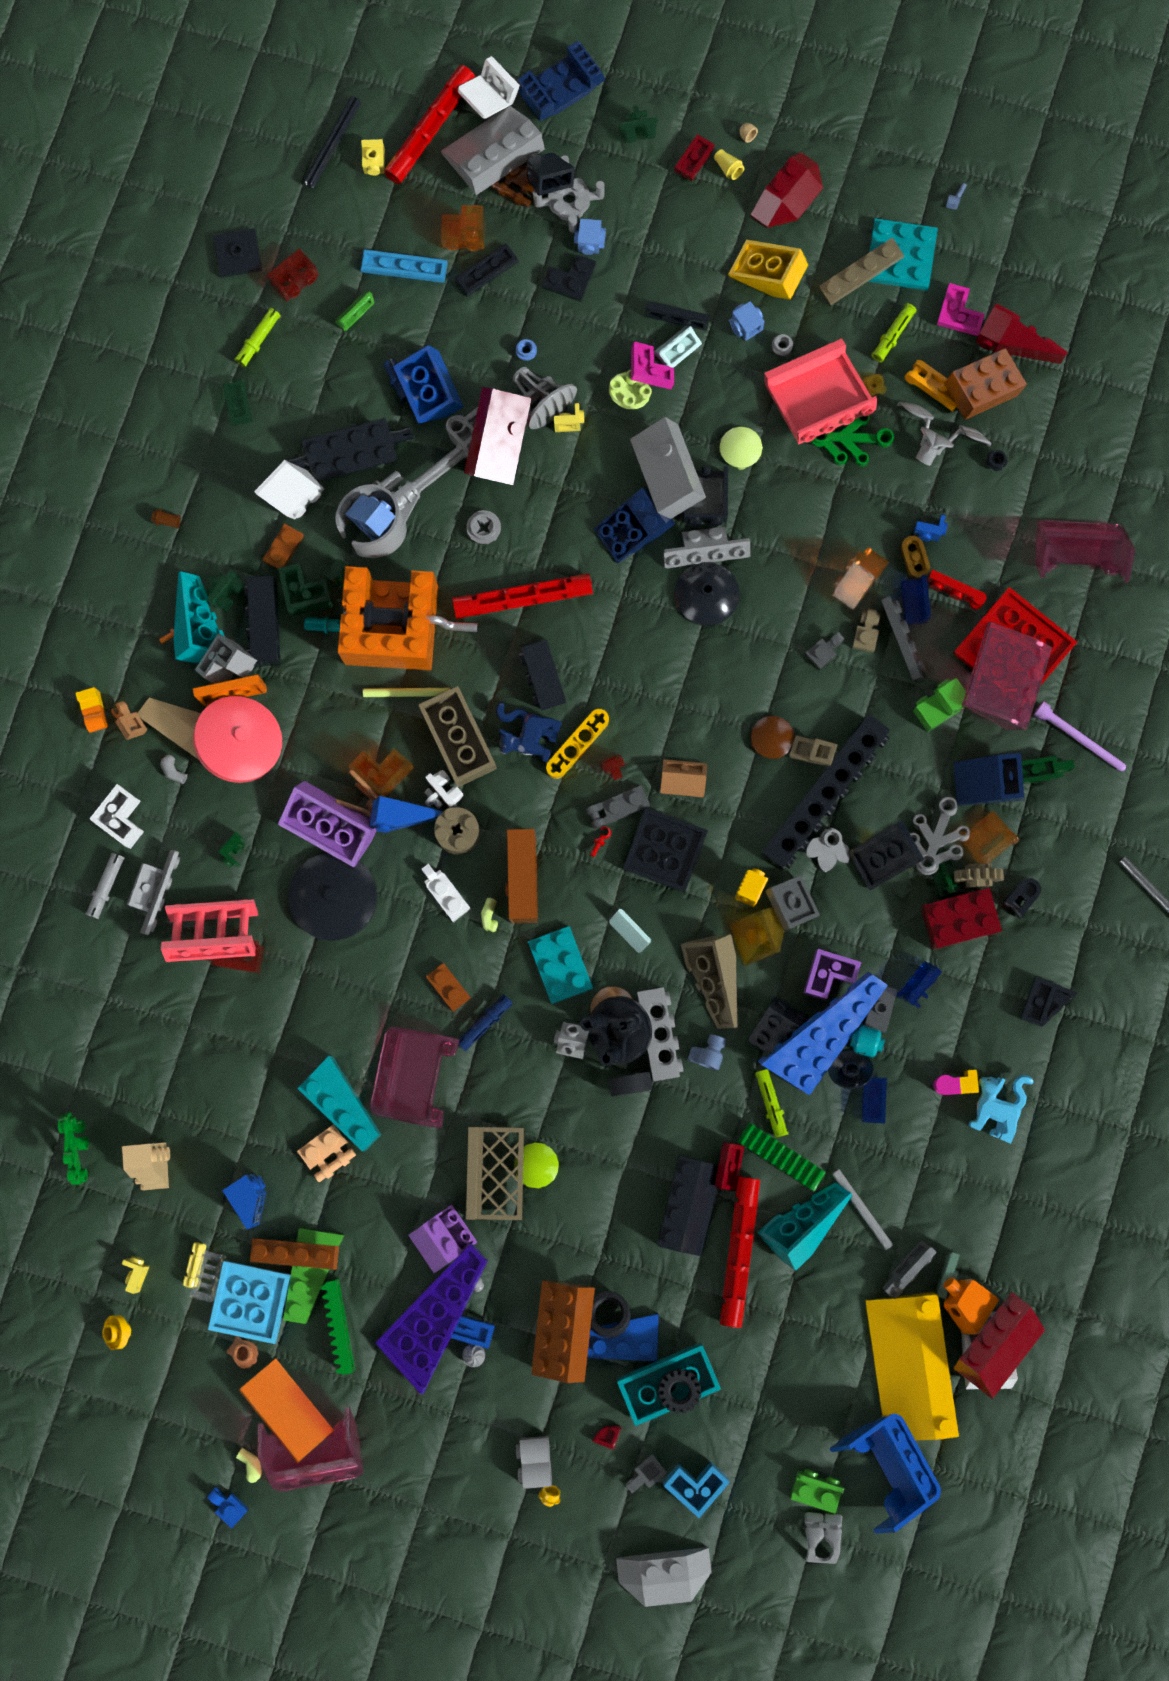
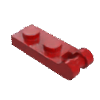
M933 569L927 578L926 584H929L931 589L939 592L944 591L955 600H964L969 603L973 610L980 609L986 601L985 593Z

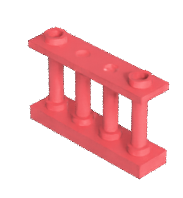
M254 899L165 906L169 921L173 922L171 941L161 942V951L166 962L255 956L256 948L252 935L248 936L249 917L258 916ZM240 917L239 935L237 937H225L227 918ZM218 919L216 938L203 939L204 921ZM182 921H195L193 940H181Z

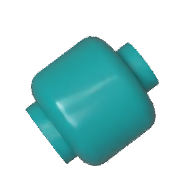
M861 1025L854 1032L850 1046L854 1047V1052L857 1054L875 1057L877 1051L882 1052L885 1039L881 1038V1031L879 1029Z

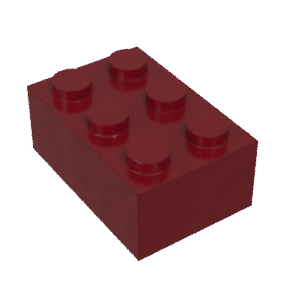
M990 888L925 904L920 907L932 950L994 935L1002 931Z

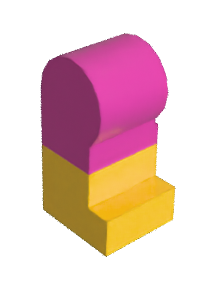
M977 1070L964 1071V1077L938 1076L933 1082L934 1090L940 1095L979 1093Z

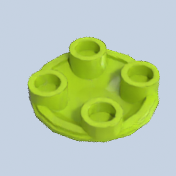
M532 1143L524 1146L523 1184L531 1188L547 1186L555 1179L558 1173L559 1162L557 1155L550 1147L543 1143ZM516 1157L514 1161V1169L518 1166V1159Z

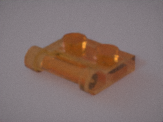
M992 811L970 829L968 840L960 842L979 864H991L990 862L1010 845L1018 843L1019 838ZM1002 833L1005 839L984 856L980 850Z

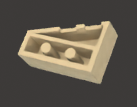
M166 1143L122 1146L123 1170L130 1178H136L135 1183L141 1184V1190L169 1188L167 1161L170 1160V1149L166 1147Z

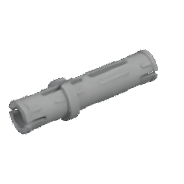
M114 853L110 854L111 856L96 891L92 892L93 898L85 913L96 919H99L105 901H108L110 898L108 894L125 859L120 855L117 858V854Z

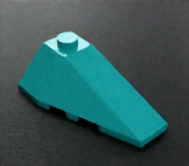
M835 1182L812 1195L810 1201L801 1206L799 1203L792 1207L793 1210L783 1216L778 1214L773 1217L758 1232V1235L781 1261L796 1271L812 1256L852 1197V1193Z

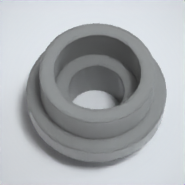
M781 334L773 339L772 350L775 354L785 356L792 351L793 341L789 336ZM785 344L786 347L780 348L778 345Z

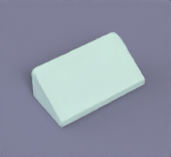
M684 326L656 349L654 354L665 366L674 368L702 343L691 326Z
M619 909L610 919L609 923L636 952L641 953L651 943V939L622 909Z

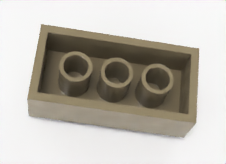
M458 686L419 704V708L457 787L497 769Z

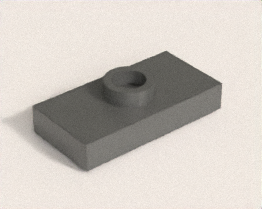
M886 987L867 1014L865 1026L879 1029L883 1033L887 1032L897 989Z

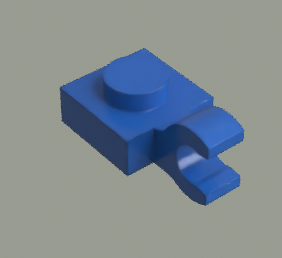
M217 1487L207 1496L213 1504L219 1506L215 1513L231 1529L249 1509L233 1493L227 1498Z

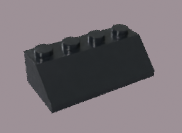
M678 1156L657 1241L658 1247L701 1256L717 1192L715 1183L718 1165Z

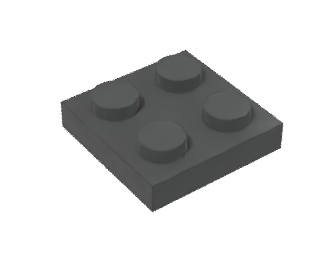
M802 876L766 890L784 931L820 916Z

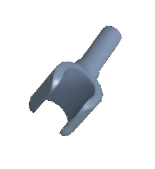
M962 183L956 196L949 195L946 208L954 210L958 208L961 195L967 187L965 183Z

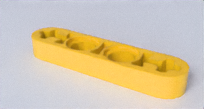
M596 709L592 711L548 761L546 770L551 778L559 779L563 777L609 724V716L605 710ZM597 715L598 717H600L601 715H603L604 723L602 724L599 722L595 726V729L598 730L595 733L594 730L587 724L590 723V725L592 726L595 723L594 716ZM583 730L591 733L590 740L586 742L579 739V733ZM569 746L577 750L576 756L568 758L564 754L565 749ZM559 755H561L564 761L568 762L569 764L566 765L565 762H563L560 766L561 772L559 773L556 771L552 773L553 769L551 765H558L561 761V759L558 757Z

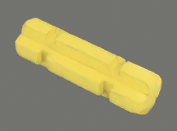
M193 1243L191 1250L193 1255L190 1254L186 1269L188 1274L184 1276L183 1280L185 1287H196L198 1280L196 1275L199 1276L204 1258L201 1256L205 1254L206 1245L203 1243Z

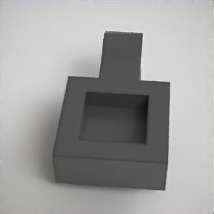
M838 632L827 643L821 639L805 655L820 670L836 657L837 654L833 650L843 642L844 638Z
M651 1453L634 1468L637 1475L631 1478L626 1483V1486L631 1493H634L644 1483L650 1488L667 1472Z

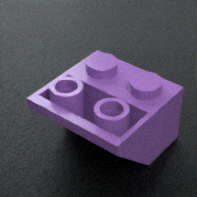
M450 1205L409 1234V1237L433 1273L457 1258L470 1244L474 1245L477 1243L453 1205Z

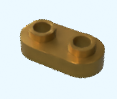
M909 536L901 545V553L907 572L914 579H923L930 571L927 553L919 537ZM913 546L915 548V551H909L908 547ZM919 566L922 571L917 572L914 567Z

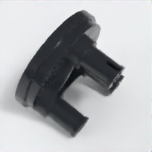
M612 996L604 999L596 1005L588 1016L582 1018L583 1021H580L581 1028L584 1031H589L591 1044L600 1054L599 1060L604 1066H609L612 1063L632 1062L640 1058L647 1051L651 1043L652 1024L648 1013L637 1001L626 996Z

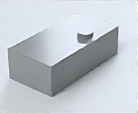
M664 417L630 439L659 514L671 519L706 498L677 423Z

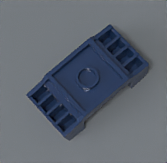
M577 41L567 47L566 58L536 77L531 70L518 79V84L520 85L518 92L540 122L551 115L560 113L588 95L596 86L605 81V78L581 42Z

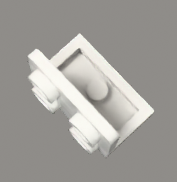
M491 56L485 60L481 75L459 86L458 93L482 118H488L514 103L520 85Z

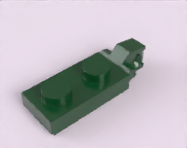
M1056 756L1023 760V784L1064 777L1065 772H1071L1075 769L1074 761H1061V758Z

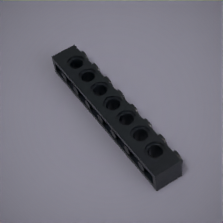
M869 714L832 761L831 766L825 770L766 846L761 856L781 871L785 866L789 869L797 859L794 857L797 850L803 851L810 842L807 838L811 832L816 834L822 827L821 819L825 814L829 817L837 806L834 803L838 797L843 799L850 790L847 787L852 780L856 783L863 774V771L860 770L865 763L870 765L876 757V754L873 753L878 746L883 748L890 739L887 736L890 729ZM869 738L872 741V746L865 747L862 744V739ZM856 755L859 758V763H850L848 756ZM835 773H844L846 780L843 782L838 781L835 778ZM822 790H831L833 797L831 799L824 798ZM816 806L820 811L819 815H810L808 808ZM795 824H804L806 832L798 833L795 830ZM782 841H790L793 844V849L790 851L784 850L781 846Z

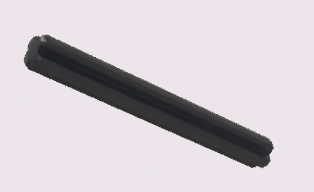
M354 96L349 98L304 179L307 187L313 189L316 186L361 105L358 98Z

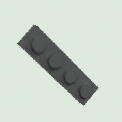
M891 597L882 599L881 601L913 681L919 682L924 680L923 673L926 670L922 661H918L915 655L918 652L915 642L909 640L907 633L910 632L907 622L905 620L902 621L899 613L902 612L899 602L897 600L894 601Z

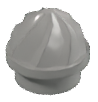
M473 1344L466 1346L462 1353L464 1363L469 1367L480 1366L485 1360L483 1347Z

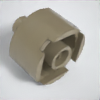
M448 808L439 815L435 822V837L440 846L448 853L460 855L470 852L477 846L481 834L477 819L470 811L464 808ZM458 827H460V829L462 830V834L457 833L456 836H454L455 834L453 832V829H458Z

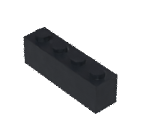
M274 576L247 577V584L244 585L245 597L248 598V605L245 606V615L249 619V627H246V636L250 640V648H247V652L257 660L254 664L255 667L281 665L277 581Z

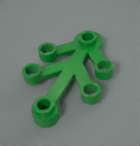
M870 415L865 416L867 418L866 421L860 420L859 417L841 432L823 433L821 435L824 439L818 440L815 437L810 442L816 447H824L834 457L835 464L843 466L848 456L832 443L840 442L856 458V464L864 467L869 461V455L862 452L853 442L877 443L880 447L886 448L892 444L894 434L888 428L879 430L877 434L854 433L860 426L868 424L870 420ZM886 437L888 441L882 442L880 438ZM843 456L845 460L839 461L837 457ZM864 457L866 461L860 462L858 458Z
M65 1113V1115H60L58 1130L60 1134H65L63 1162L68 1164L67 1180L70 1181L71 1185H82L83 1182L87 1181L88 1172L80 1164L77 1148L78 1150H88L89 1138L87 1136L76 1138L74 1133H84L85 1120L72 1117L71 1113Z

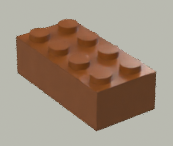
M542 1281L531 1375L564 1383L585 1382L595 1287L563 1281Z

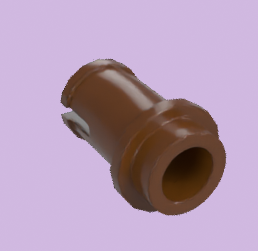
M162 509L153 511L152 522L157 526L162 524L177 529L181 522V515L163 512Z

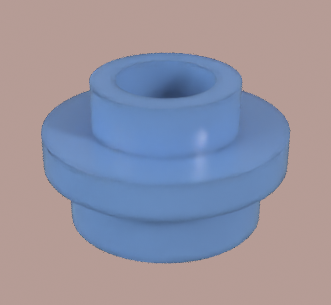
M524 339L516 345V354L521 360L529 361L536 356L537 347L533 341ZM525 348L530 349V352L523 353V350Z

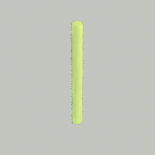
M363 688V697H436L451 688Z

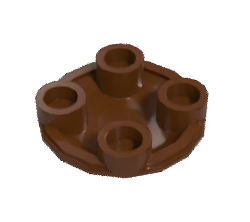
M768 716L759 720L751 733L753 749L763 757L770 759H780L786 755L792 748L795 739L794 731L789 722L777 716Z

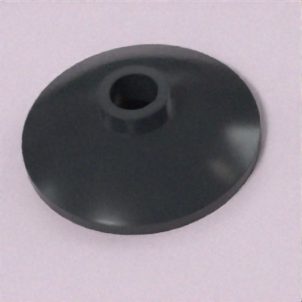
M848 1050L839 1053L829 1067L828 1073L836 1085L846 1089H857L869 1083L873 1077L874 1067L868 1056Z

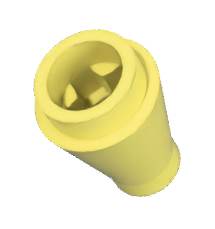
M723 149L715 154L714 160L719 164L728 179L736 180L742 175L744 171L742 161L726 153Z

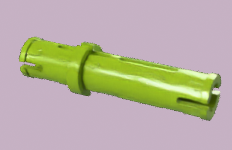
M906 303L887 333L881 336V342L871 354L875 361L883 362L889 351L896 346L897 339L917 312L913 305Z
M273 308L268 309L250 338L244 341L243 348L234 360L238 364L241 362L242 367H246L254 353H258L260 350L259 346L278 318H280V314L277 311L273 313Z
M769 1069L756 1072L755 1075L768 1113L766 1117L770 1119L774 1137L778 1138L788 1135L782 1116L784 1111L780 1109Z

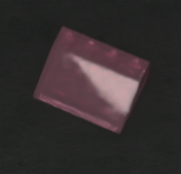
M988 622L962 706L1007 730H1027L1052 647L1031 636Z

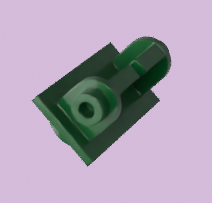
M947 849L938 850L936 855L947 851ZM951 860L939 864L938 870L932 874L939 896L943 897L961 891L959 883L954 882V868Z

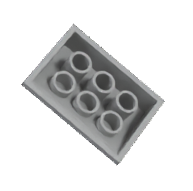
M508 106L443 149L441 153L475 195L509 174L516 167L527 162L531 154H539L545 148L541 132L530 119L511 106Z

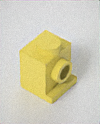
M361 140L364 174L376 176L384 173L385 148L383 140Z

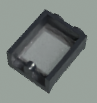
M724 466L723 471H710V467H702L701 471H696L706 498L684 511V523H688L691 526H698L701 523L721 526L723 523H727L728 466Z

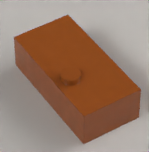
M510 829L507 830L508 883H505L506 896H509V920L511 924L538 923L535 830Z

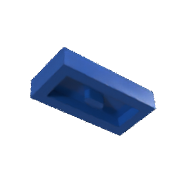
M461 1315L451 1338L488 1349L495 1325Z

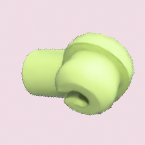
M492 898L486 899L481 912L483 928L486 931L495 932L498 921L492 920V914L497 901Z
M242 1448L236 1458L246 1464V1479L250 1483H254L261 1477L260 1459Z

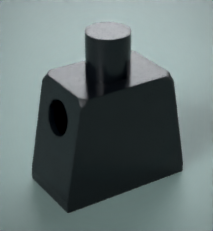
M533 153L527 160L526 177L537 195L540 196L573 187L575 167L555 153L540 156L537 153Z

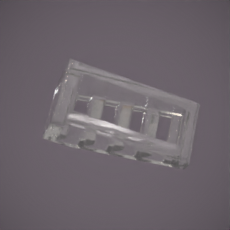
M203 1251L189 1295L190 1298L210 1303L214 1302L223 1261H225L226 1256ZM207 1259L219 1262L218 1266L206 1264ZM204 1269L215 1271V1275L203 1273ZM201 1278L211 1280L212 1284L201 1282ZM199 1287L210 1290L209 1294L199 1292Z

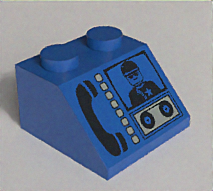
M255 1174L245 1175L222 1190L246 1229L259 1225L266 1191L264 1190L266 1185L263 1179Z

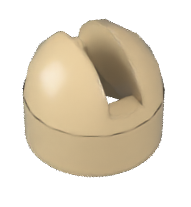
M745 123L740 127V136L746 143L751 142L758 133V129L751 123Z

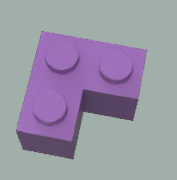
M817 949L814 953L803 994L826 1000L833 980L848 985L856 982L861 962Z

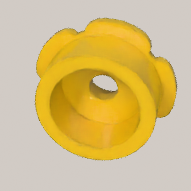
M554 1485L543 1487L538 1494L541 1502L549 1507L559 1504L561 1500L559 1498L561 1492Z

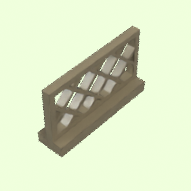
M468 1127L466 1220H522L524 1128ZM484 1132H493L498 1137V1140L490 1148L484 1143ZM497 1132H506V1133H505L503 1136H500ZM510 1132H519V1142L511 1148L504 1138ZM500 1142L510 1150L501 1160L492 1151ZM483 1146L487 1149V1151L484 1154ZM489 1152L498 1161L490 1171L483 1165V1158ZM511 1153L518 1159V1166L513 1171L503 1163ZM500 1164L509 1173L501 1182L492 1175V1172ZM517 1170H518V1178H517V1177L515 1176V1174H514ZM488 1176L497 1184L489 1194L482 1187V1182ZM511 1176L518 1182V1188L512 1194L502 1185ZM499 1187L509 1196L500 1206L491 1197ZM482 1192L486 1195V1197L483 1200ZM487 1199L497 1207L491 1215L482 1214V1204ZM510 1199L517 1205V1215H508L502 1209ZM500 1210V1212H501L503 1215H495V1214Z

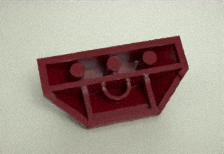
M802 152L790 157L765 188L750 217L766 228L798 221L823 190L818 163Z

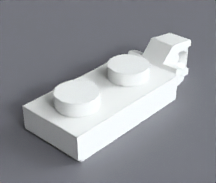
M429 864L422 868V871L428 877L424 881L427 885L426 887L453 922L471 909L441 870L435 873Z

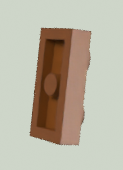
M284 523L264 556V563L283 572L302 541L303 533Z
M444 963L426 976L453 1012L471 999Z

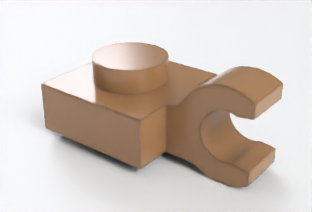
M124 701L116 703L117 708L112 709L111 712L117 718L116 724L125 739L128 740L145 734L147 728L137 712L131 714Z

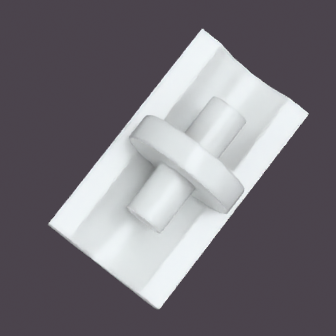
M444 770L437 772L433 776L430 773L425 777L427 782L436 791L433 793L428 788L424 792L429 797L425 801L427 806L434 804L438 809L443 806L439 800L441 797L449 808L457 807L456 803L464 795L456 785L446 793L442 787L451 779Z

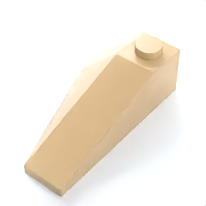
M149 698L137 713L138 716L198 759L193 744V731L201 713Z

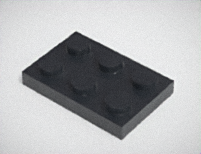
M903 821L897 822L848 852L870 891L925 860Z

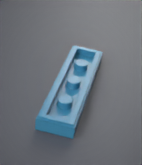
M364 249L361 272L445 283L448 262L443 259Z

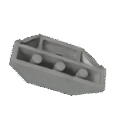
M709 1547L616 1558L619 1583L645 1607L691 1602L711 1574Z

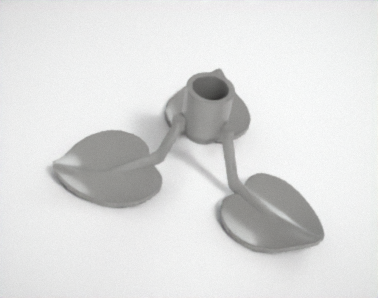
M898 402L897 406H903L912 414L923 418L926 423L925 427H921L923 438L920 445L922 447L916 456L917 460L930 466L936 455H940L945 447L953 448L954 444L952 441L960 434L984 442L988 448L992 444L979 431L965 425H959L960 429L947 439L929 429L930 419L933 420L934 416L928 410L914 403Z

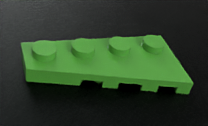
M299 1228L297 1242L340 1246L344 1235ZM292 1266L284 1321L302 1324L308 1322L329 1269Z

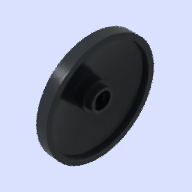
M323 853L309 859L297 870L289 887L288 900L293 918L305 932L318 939L339 941L358 934L368 925L377 907L378 892L371 872L363 863L358 861L356 866L352 867L329 853Z

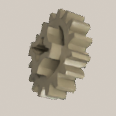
M989 863L965 865V870L954 871V882L966 883V888H987L993 886V882L1004 880L1003 869L992 868V864Z

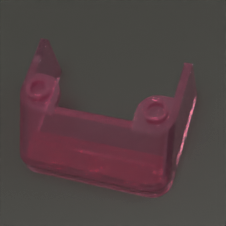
M1038 521L1035 565L1041 578H1045L1046 572L1057 568L1058 563L1100 565L1104 573L1108 575L1120 573L1124 582H1129L1136 549L1123 526L1110 523Z
M350 1407L345 1408V1419L339 1421L334 1426V1433L329 1434L298 1463L274 1433L268 1435L263 1423L258 1424V1459L271 1487L276 1491H288L357 1478L363 1474V1460L358 1429Z

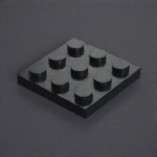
M645 808L623 870L685 893L708 830Z

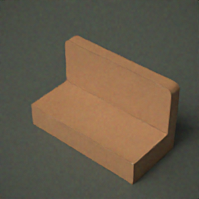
M663 759L660 792L662 794L704 797L707 763Z

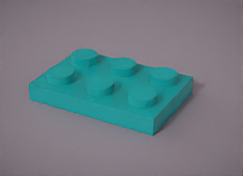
M570 926L528 941L551 1004L593 989Z

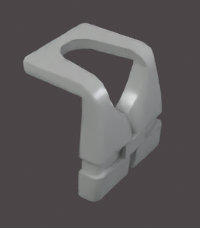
M806 1512L804 1515L805 1525H807L806 1537L808 1543L806 1561L836 1564L840 1555L842 1515L826 1513L823 1516L821 1513ZM823 1539L833 1549L832 1554L827 1558H819L815 1554L817 1544Z

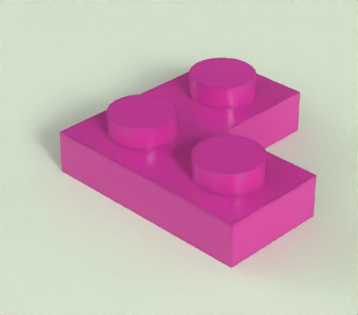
M949 283L937 325L978 337L985 314L964 308L970 288Z
M633 342L631 346V380L671 390L674 386V368L654 363V346Z

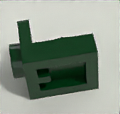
M237 832L218 851L223 856L221 860L230 868L233 865L237 868L241 866L232 856L234 854L238 855L245 847L244 842L246 839Z

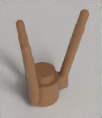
M350 770V774L359 782L355 783V786L369 798L365 805L368 810L336 799L335 802L363 813L370 818L373 801L379 795L359 775Z

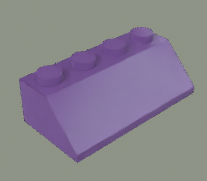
M306 781L295 786L278 825L355 867L376 833V828L369 827L370 818L363 813L337 804L335 802L336 798Z

